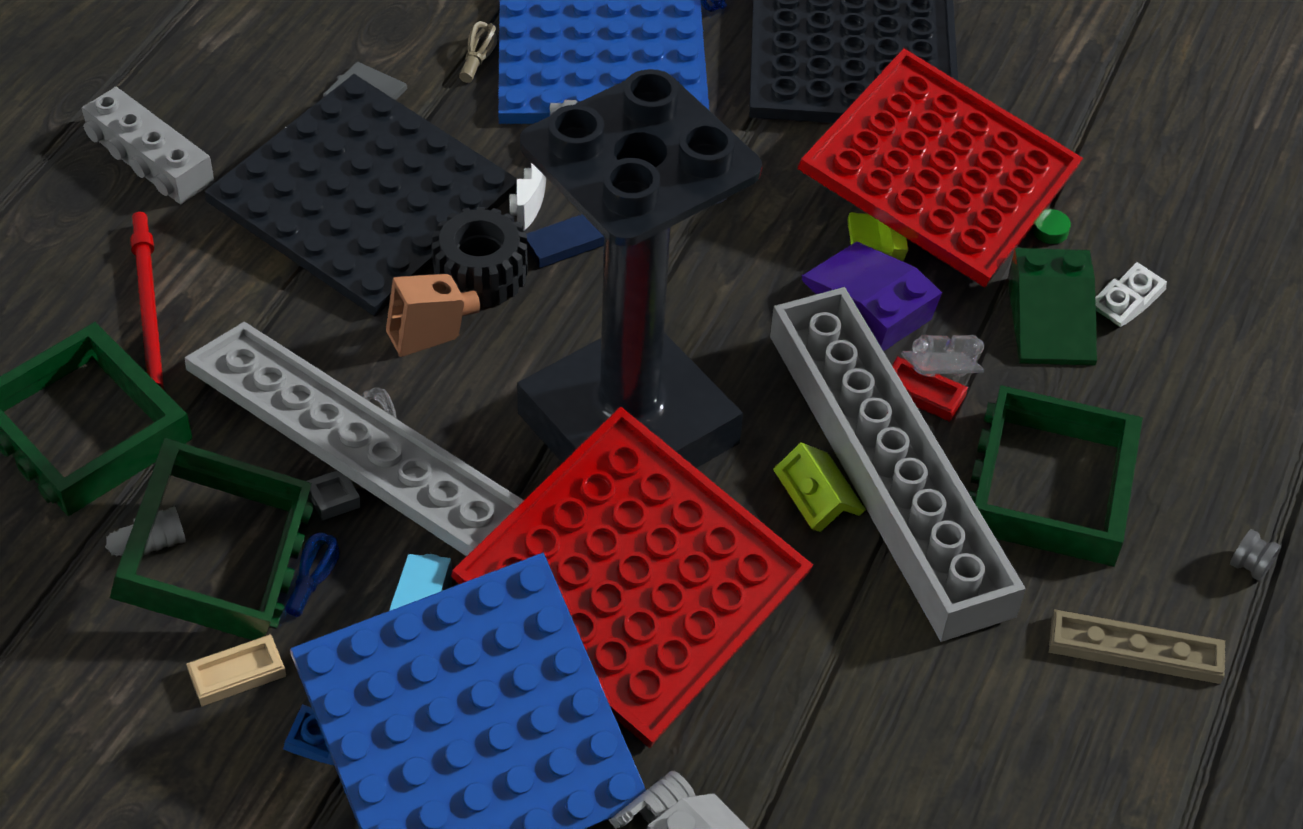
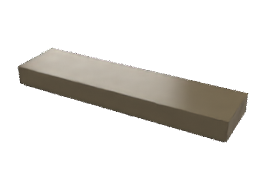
M1054 609L1051 618L1048 653L1221 684L1224 678L1225 640Z

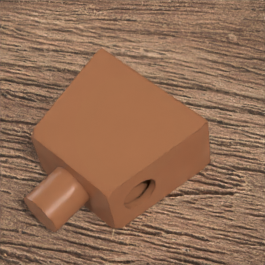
M448 274L394 277L386 332L399 356H407L455 340L459 336L462 316L479 313V297L474 290L461 293L452 276Z

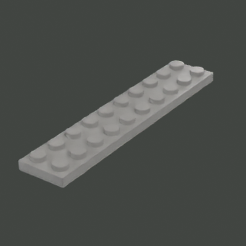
M246 322L239 324L185 357L187 371L465 556L473 551L524 501Z

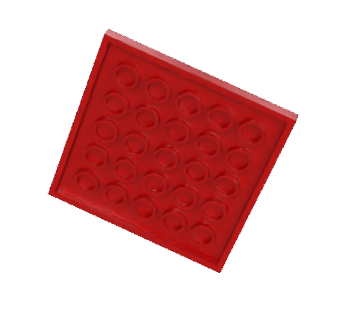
M903 48L801 158L797 169L981 286L986 287L1079 167L1083 157Z
M620 407L452 570L451 577L458 584L544 552L615 719L650 748L810 572L813 564L623 407Z

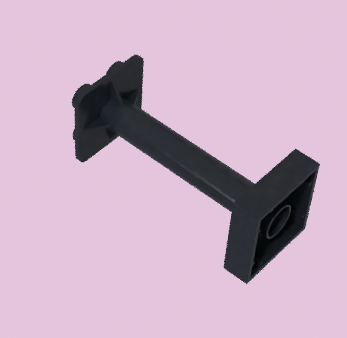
M653 69L637 71L631 74L625 81L574 105H567L557 109L551 116L525 128L520 135V150L523 155L604 236L601 338L517 382L518 414L563 463L618 408L623 407L690 464L698 468L740 443L743 413L664 332L670 228L756 183L761 176L762 161L754 151L670 74Z

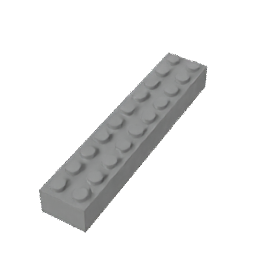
M842 287L774 306L770 338L940 642L1016 618L1026 590L1025 586L846 288Z

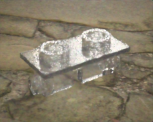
M922 335L913 342V351L901 352V355L913 365V369L924 376L932 377L936 374L965 376L966 373H984L985 370L976 362L978 354L983 352L984 344L975 335H953L952 339L948 336Z

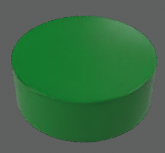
M1045 209L1032 226V232L1038 240L1044 243L1058 244L1067 239L1071 222L1069 217L1063 212L1055 209Z

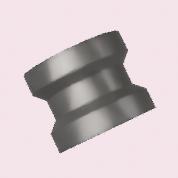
M1250 529L1234 553L1230 565L1236 568H1246L1251 571L1253 578L1261 581L1276 559L1281 545L1276 542L1267 543L1260 538L1258 532Z

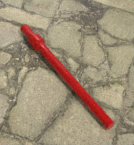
M136 212L132 216L134 233L130 237L131 251L136 256L146 373L164 389L151 254L154 252L153 235L149 232L147 214Z

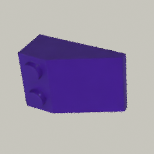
M857 241L805 273L801 279L815 294L845 287L883 352L932 320L942 294L916 267Z

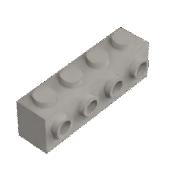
M114 87L82 107L85 119L83 127L87 136L93 142H99L105 146L115 159H122L131 166L139 177H145L152 182L162 195H169L181 205L215 183L211 159L208 154L118 87Z

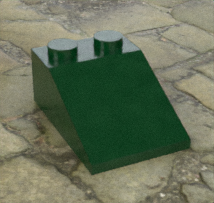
M1015 248L1007 280L1019 363L1096 365L1095 276L1090 250Z

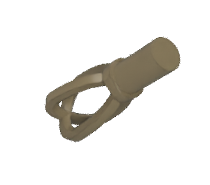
M479 21L471 28L468 38V52L465 57L466 61L459 75L463 82H472L478 66L492 53L497 44L496 26L492 23L487 24ZM485 32H488L482 46L475 52L479 39Z

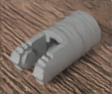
M175 506L158 512L144 555L186 542ZM133 525L120 528L117 532L114 530L113 533H109V536H106L107 544L105 549H108L111 556H122Z
M670 771L609 819V821L617 829L618 827L625 826L633 819L635 814L640 812L643 818L650 824L682 798L696 795L684 777L676 771Z

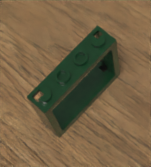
M96 322L0 376V451L5 457L12 455L16 459V465L23 477L28 482L34 479L39 484V491L45 501L52 504L56 503L68 517L154 464L158 458L164 438L183 444L192 440L187 413ZM94 360L154 423L68 476L63 477L10 420L4 411Z
M1000 385L996 403L988 402L984 422L990 423L991 426L990 430L982 429L977 452L984 454L983 461L975 460L970 483L978 484L977 491L969 490L968 492L995 538L1115 567L1124 542L1143 417ZM1004 422L1117 447L1103 531L987 504Z
M164 438L119 563L109 598L250 640L266 636L268 628L277 630L284 609L283 604L277 603L279 592L288 593L295 569L289 568L287 565L290 557L298 558L305 535L297 533L300 523L308 524L314 503L307 501L312 483ZM171 476L288 511L259 611L137 575Z

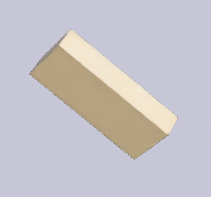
M271 634L186 664L201 707L286 677L285 667Z

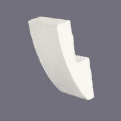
M532 163L531 168H524V179H517V194H509L510 215L517 216V222L521 223L523 231L535 219L545 193L546 177Z
M1136 262L1119 281L1114 278L1095 297L1096 311L1119 327H1122L1142 313L1166 290L1167 281Z

